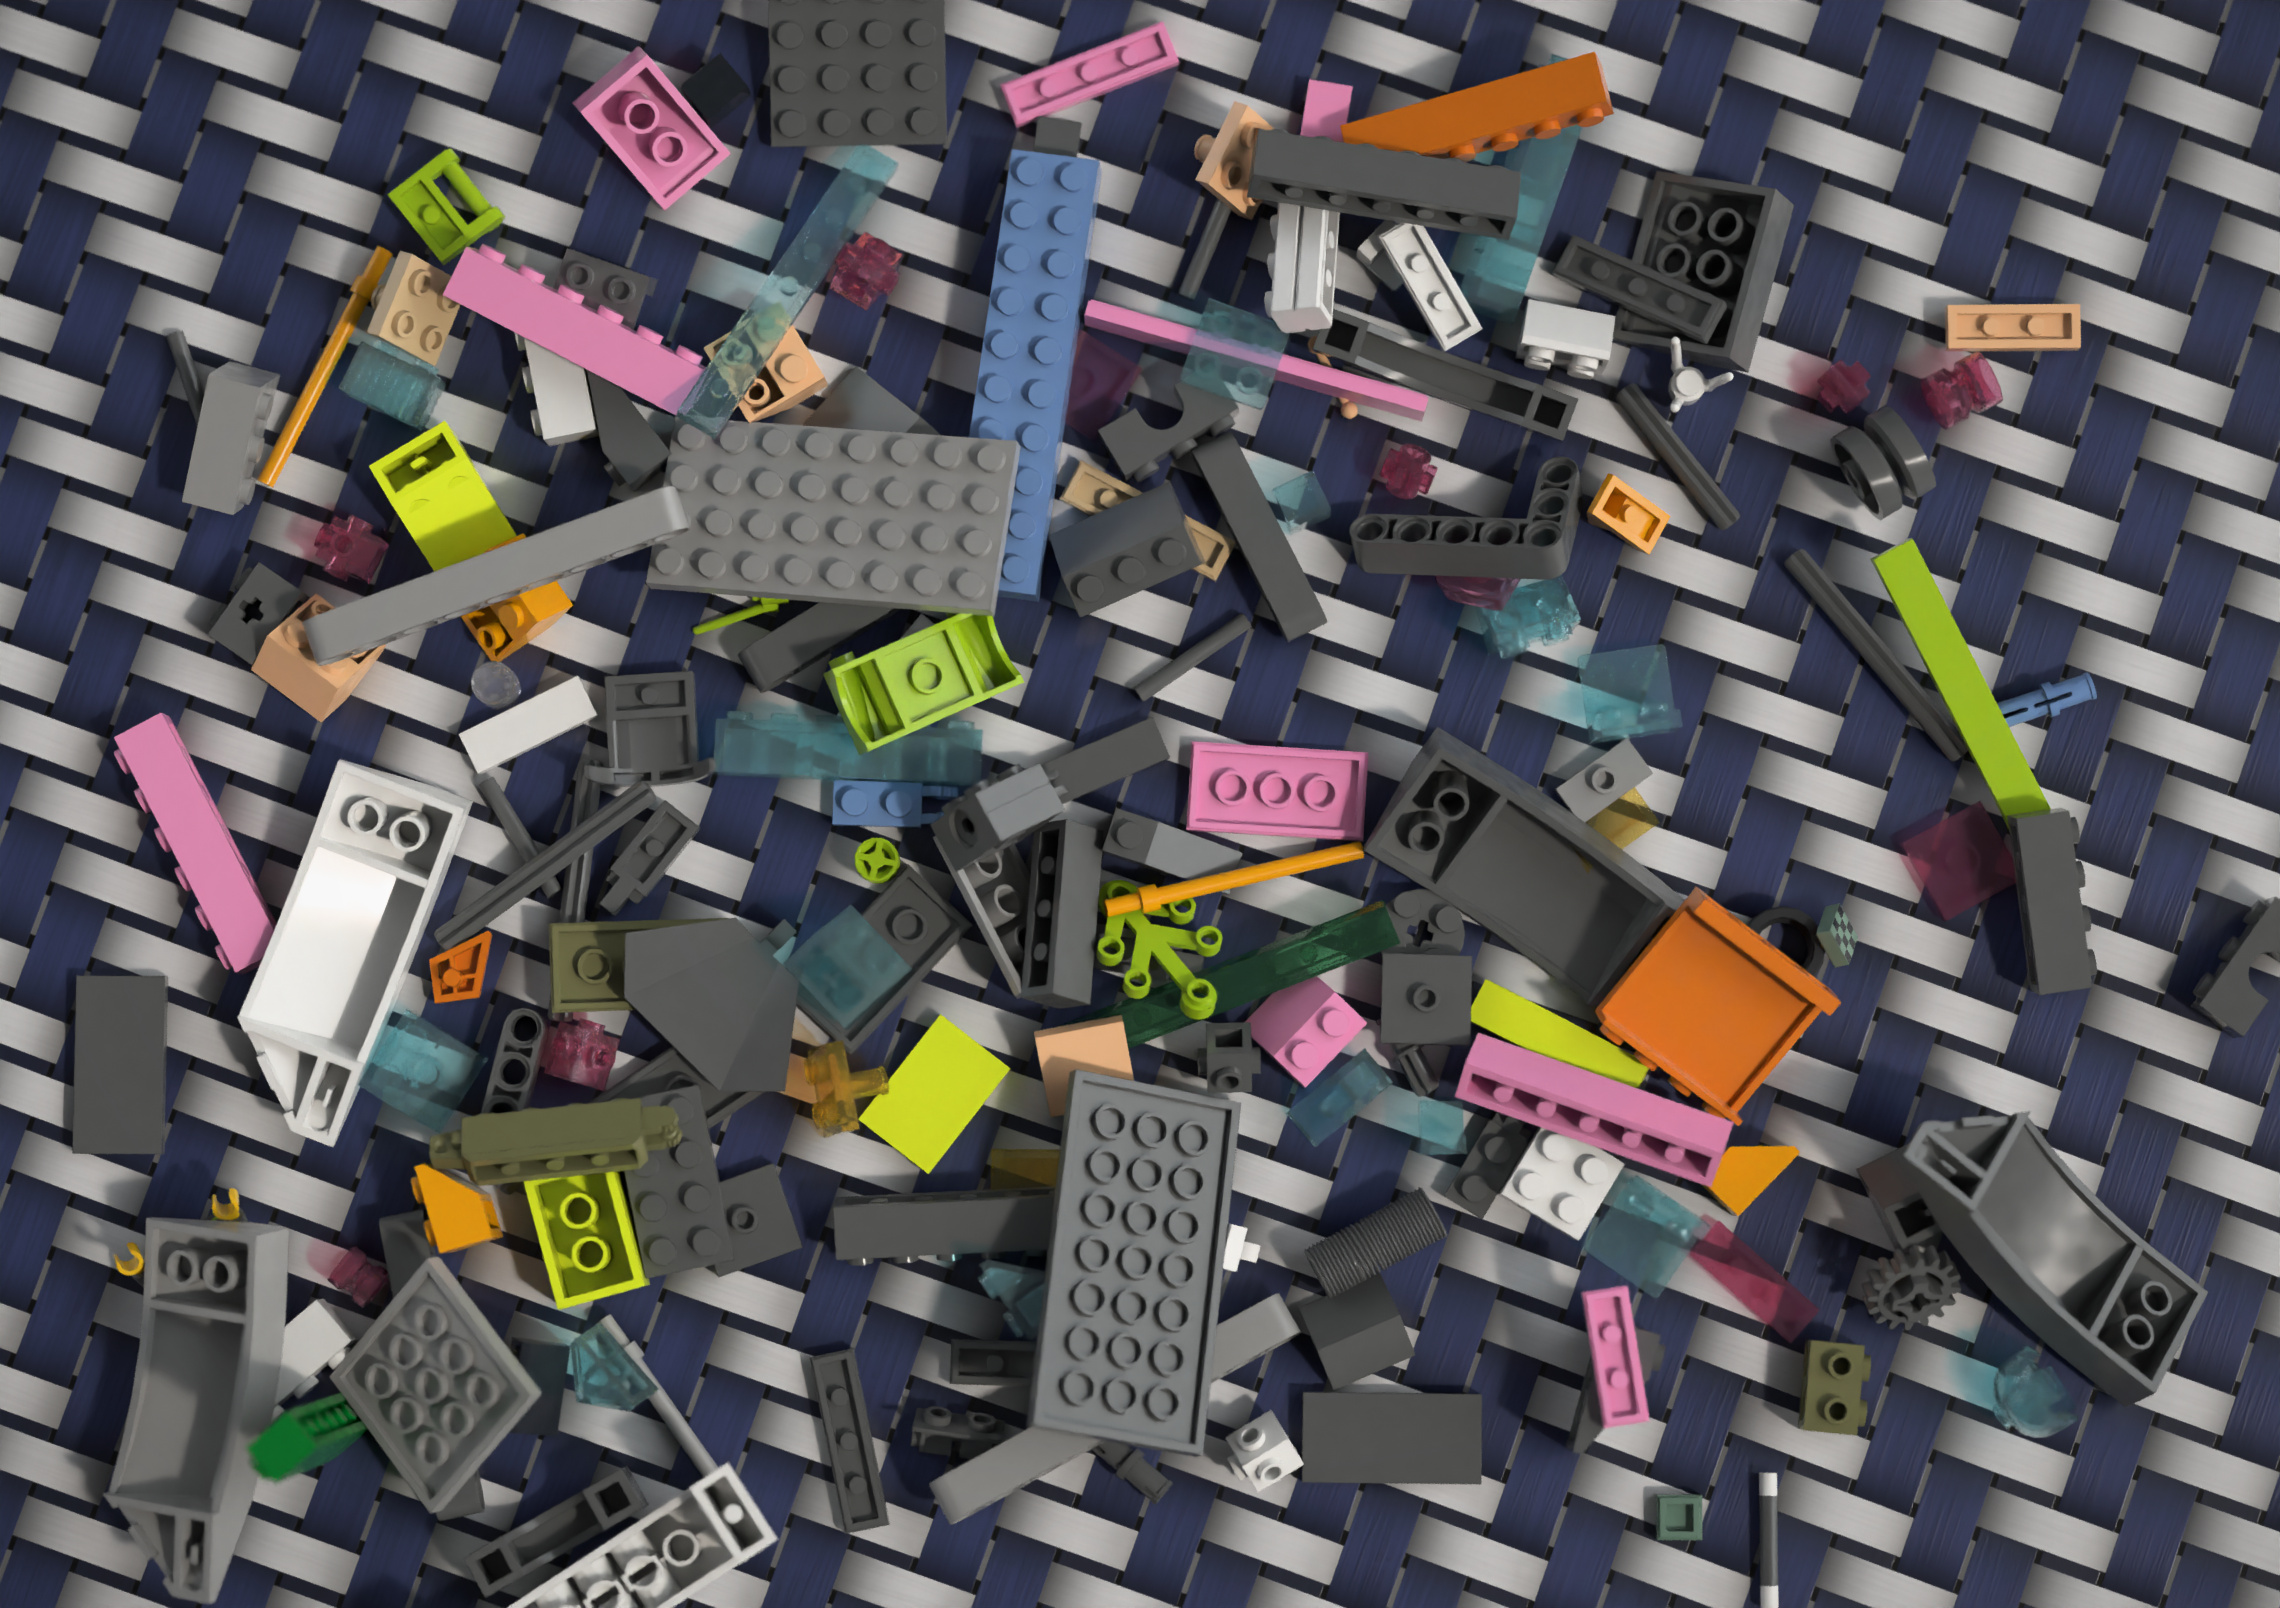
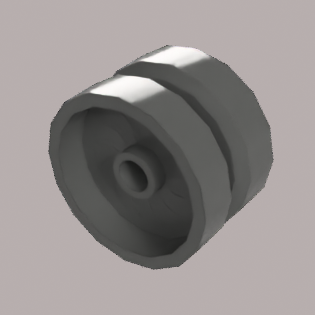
M1887 405L1866 416L1864 419L1865 432L1851 425L1830 439L1836 461L1849 485L1865 508L1880 521L1902 507V494L1916 500L1936 487L1933 470L1922 447L1903 419Z

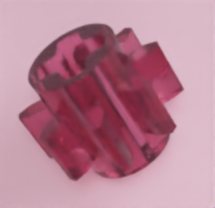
M1840 360L1817 380L1823 388L1817 399L1830 413L1837 407H1840L1845 414H1848L1871 394V391L1865 384L1872 376L1859 361L1848 367L1843 360Z
M1404 444L1400 447L1399 452L1392 448L1389 450L1379 475L1388 479L1386 488L1393 495L1403 499H1413L1417 496L1418 491L1425 495L1428 494L1438 468L1434 465H1429L1431 455L1427 450L1414 444Z

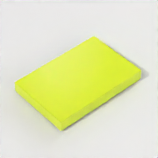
M940 1014L858 1120L927 1174H930L1011 1068Z

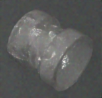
M492 661L482 664L474 672L471 680L472 691L476 698L490 708L497 710L506 709L519 698L521 691L520 680L517 674L504 663Z

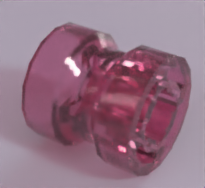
M355 1246L339 1262L329 1276L328 1282L338 1290L345 1289L351 1293L352 1301L363 1309L386 1284L389 1274L381 1265L373 1266L368 1262L367 1255Z

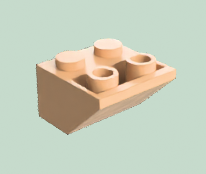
M780 303L775 304L703 348L749 424L788 410L828 386L823 373Z
M316 593L267 635L251 670L318 721L322 722L346 701L381 655L386 645H381L335 663L317 666L302 623L311 617L335 609V607Z

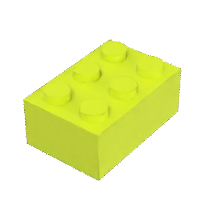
M620 1171L523 1181L558 1310L650 1285L649 1279L645 1277L639 1242Z

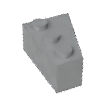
M232 361L227 362L208 374L182 502L231 515L241 510L244 504H250L255 490V480L252 479L255 464L259 462L263 452V435L272 410L280 374Z

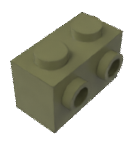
M1805 1339L1798 1429L1857 1436L1858 1426H1865L1867 1400L1860 1399L1862 1381H1869L1871 1356L1864 1354V1345Z

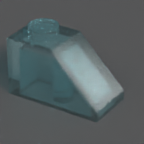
M1364 1048L1287 1112V1115L1312 1145L1316 1147L1393 1082Z

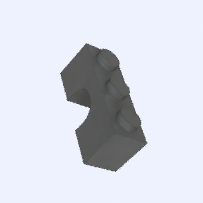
M1212 363L1174 385V394L1183 408V415L1175 426L1165 430L1154 429L1144 422L1135 408L1098 430V438L1125 482L1135 477L1137 482L1150 477L1160 469L1157 464L1158 462L1170 455H1173L1175 460L1179 459L1198 447L1195 440L1209 432L1213 437H1216L1236 424L1233 418L1239 414V407Z
M2278 897L2266 899L2264 903L2258 900L2250 908L2243 919V922L2248 924L2239 939L2232 936L2218 955V958L2222 960L2220 966L2213 975L2207 972L2192 992L2197 998L2191 1005V1008L2233 1038L2244 1037L2269 1001L2252 987L2249 980V967L2252 961L2260 954L2271 956L2280 962V899Z

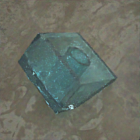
M406 1009L358 1085L393 1108L437 1133H441L489 1058L417 1012Z

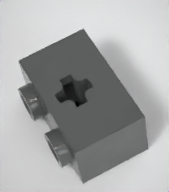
M258 562L254 569L248 567L239 577L235 585V589L238 592L229 605L223 603L215 611L209 622L212 629L208 633L210 637L251 665L254 664L267 635L309 599V596L260 562ZM251 605L259 608L264 614L260 621L251 619V616L247 613Z

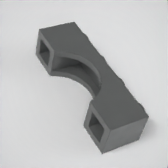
M625 1466L464 1557V1560L486 1598L649 1504L628 1466Z

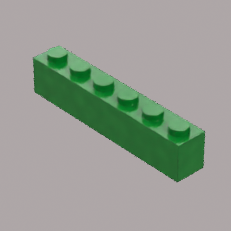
M338 1393L286 1412L246 1447V1450L252 1456L249 1459V1463L254 1471L265 1481L271 1479L276 1484L334 1460L367 1432L368 1429L342 1393Z

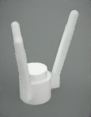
M1678 337L1671 339V370L1674 375L1669 382L1668 389L1673 399L1670 406L1672 412L1679 411L1681 405L1696 403L1704 392H1710L1714 388L1733 379L1734 376L1731 372L1721 374L1712 379H1705L1703 373L1698 369L1684 367L1682 364L1680 339Z

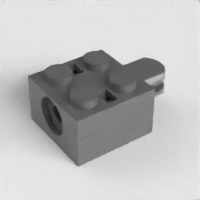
M1040 763L1026 770H1023L1020 764L1015 765L996 777L997 780L991 783L987 779L964 791V796L942 807L945 815L930 826L956 872L1020 842L1065 811L1060 798L1069 793L1066 784L1053 788L1051 784L1061 777L1057 768L1045 773Z

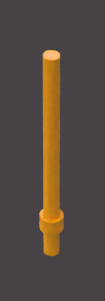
M377 246L363 275H357L349 290L353 294L257 479L258 481L272 488L274 487L368 302H371L372 293L379 286L377 284L393 255L390 251Z
M1357 841L1162 887H1156L1155 884L1136 888V893L1103 900L1104 910L1107 917L1141 910L1142 914L1160 910L1163 904L1363 859L1364 851L1361 842Z

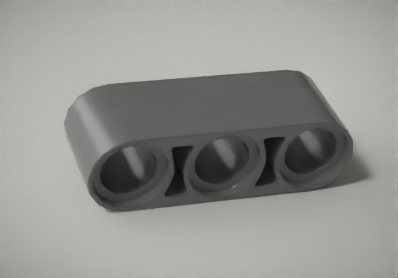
M520 1008L512 1011L507 1016L499 1040L482 1113H494L496 1107L502 1103L510 1104L514 1112L530 1108L548 1037L549 1026L542 1014L531 1009ZM526 1016L532 1017L537 1024V1032L531 1040L521 1041L515 1033V1026L521 1018ZM520 1060L525 1065L526 1076L519 1084H509L504 1076L505 1067L510 1061Z

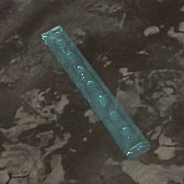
M861 144L857 146L678 409V418L716 439L897 171L898 162L869 145Z

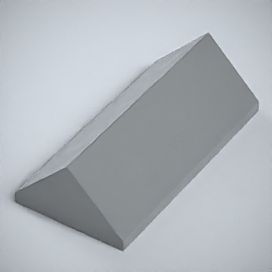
M937 836L933 837L1013 994L1017 999L1020 998L1031 875L1015 844L956 872Z

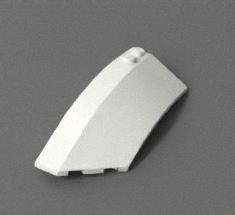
M341 759L338 760L283 910L242 1009L237 1016L244 1033L247 1032L257 1052L258 1056L256 1058L271 1090L275 1091L285 1112L283 1116L292 1132L331 1147L335 1145L396 1004L444 882L473 801L432 785Z

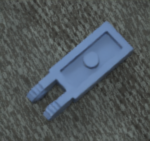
M834 780L832 825L922 828V825H931L945 815L944 812L922 814L923 798L951 800L952 798H957L958 788L923 786V783Z

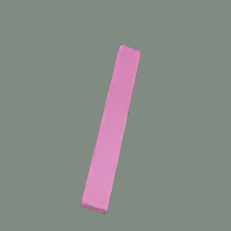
M1092 299L1088 301L1084 314L1085 326L1333 397L1344 398L1354 403L1421 422L1429 399L1427 395Z

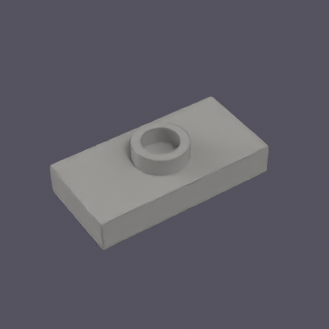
M1626 738L1554 791L1571 813L1582 821L1587 822L1651 776L1653 772L1629 739Z

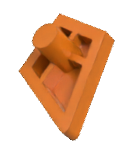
M486 931L429 959L435 1004L480 998L492 940L491 932Z

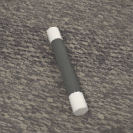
M1760 1472V1608H1778L1777 1473Z

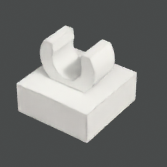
M1228 1223L1223 1269L1237 1272L1240 1259L1257 1262L1261 1245L1244 1241L1247 1228Z

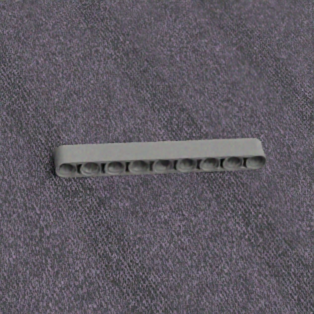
M667 486L305 620L302 624L317 666L335 663L674 538L690 530V525L676 486Z
M1279 1293L1264 1299L1217 1325L1211 1383L1281 1346L1301 1333ZM1030 1427L930 1483L929 1486L949 1524L952 1525L1105 1441Z

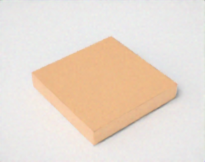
M1122 1015L1034 1031L1050 1117L1064 1115L1069 1072L1075 1069L1134 1081Z

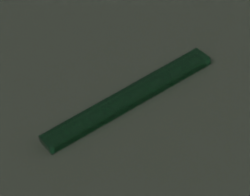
M1381 900L1193 973L1196 979L1208 981L1217 992L1215 1009L1209 1016L1212 1017L1401 943L1385 902ZM1172 981L1149 990L1148 994L1143 998H1128L1056 1027L1122 1015L1129 1049L1204 1019H1192L1182 1012L1180 1008L1182 991ZM1192 993L1197 998L1206 997L1202 993Z

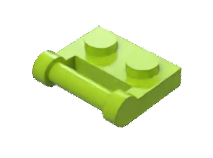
M451 148L443 151L388 194L443 266L485 233L498 227L505 219V215L498 206L492 207L458 164L460 158ZM440 175L447 177L478 218L469 225L466 224L433 182Z

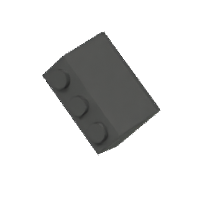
M1167 482L1049 535L1061 576L1080 618L1206 563L1171 482Z

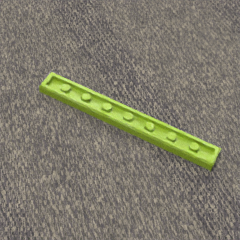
M1909 538L1871 558L1886 591L2008 829L2007 815L2051 809L1914 540Z

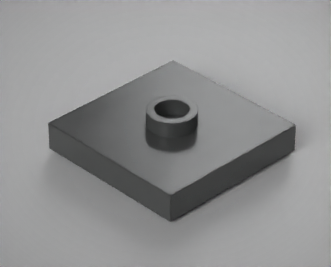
M1383 953L1380 1044L1470 1046L1472 956Z
M774 1163L720 1182L735 1260L714 1265L718 1278L803 1248Z

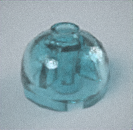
M2025 1346L2011 1355L1998 1368L1993 1383V1394L1997 1404L1992 1409L1997 1419L2005 1428L2009 1429L2014 1426L2020 1433L2033 1438L2048 1437L2064 1430L2079 1420L2078 1415L2070 1414L2076 1408V1405L2055 1370L2051 1366H2048L2046 1369L2041 1368L2034 1361L2041 1355L2032 1347Z

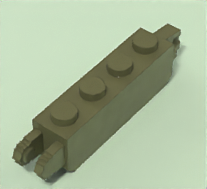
M617 1098L609 1102L591 1104L572 1103L563 1107L545 1109L526 1108L517 1112L481 1113L477 1116L462 1117L461 1129L430 1136V1159L433 1168L466 1169L470 1181L477 1186L640 1169L648 1161V1151L675 1147L676 1144H679L683 1134L682 1130L679 1129L677 1123L679 1121L678 1115L675 1114L673 1107L670 1108L669 1105L667 1107L664 1105L663 1107H643L641 1098Z

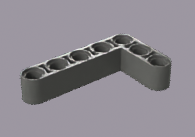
M1563 456L1548 459L1541 465L1527 519L1366 514L1360 516L1350 526V537L1356 564L1364 572L1381 574L1540 580L1559 577L1568 567L1583 506V493L1578 465L1571 458Z

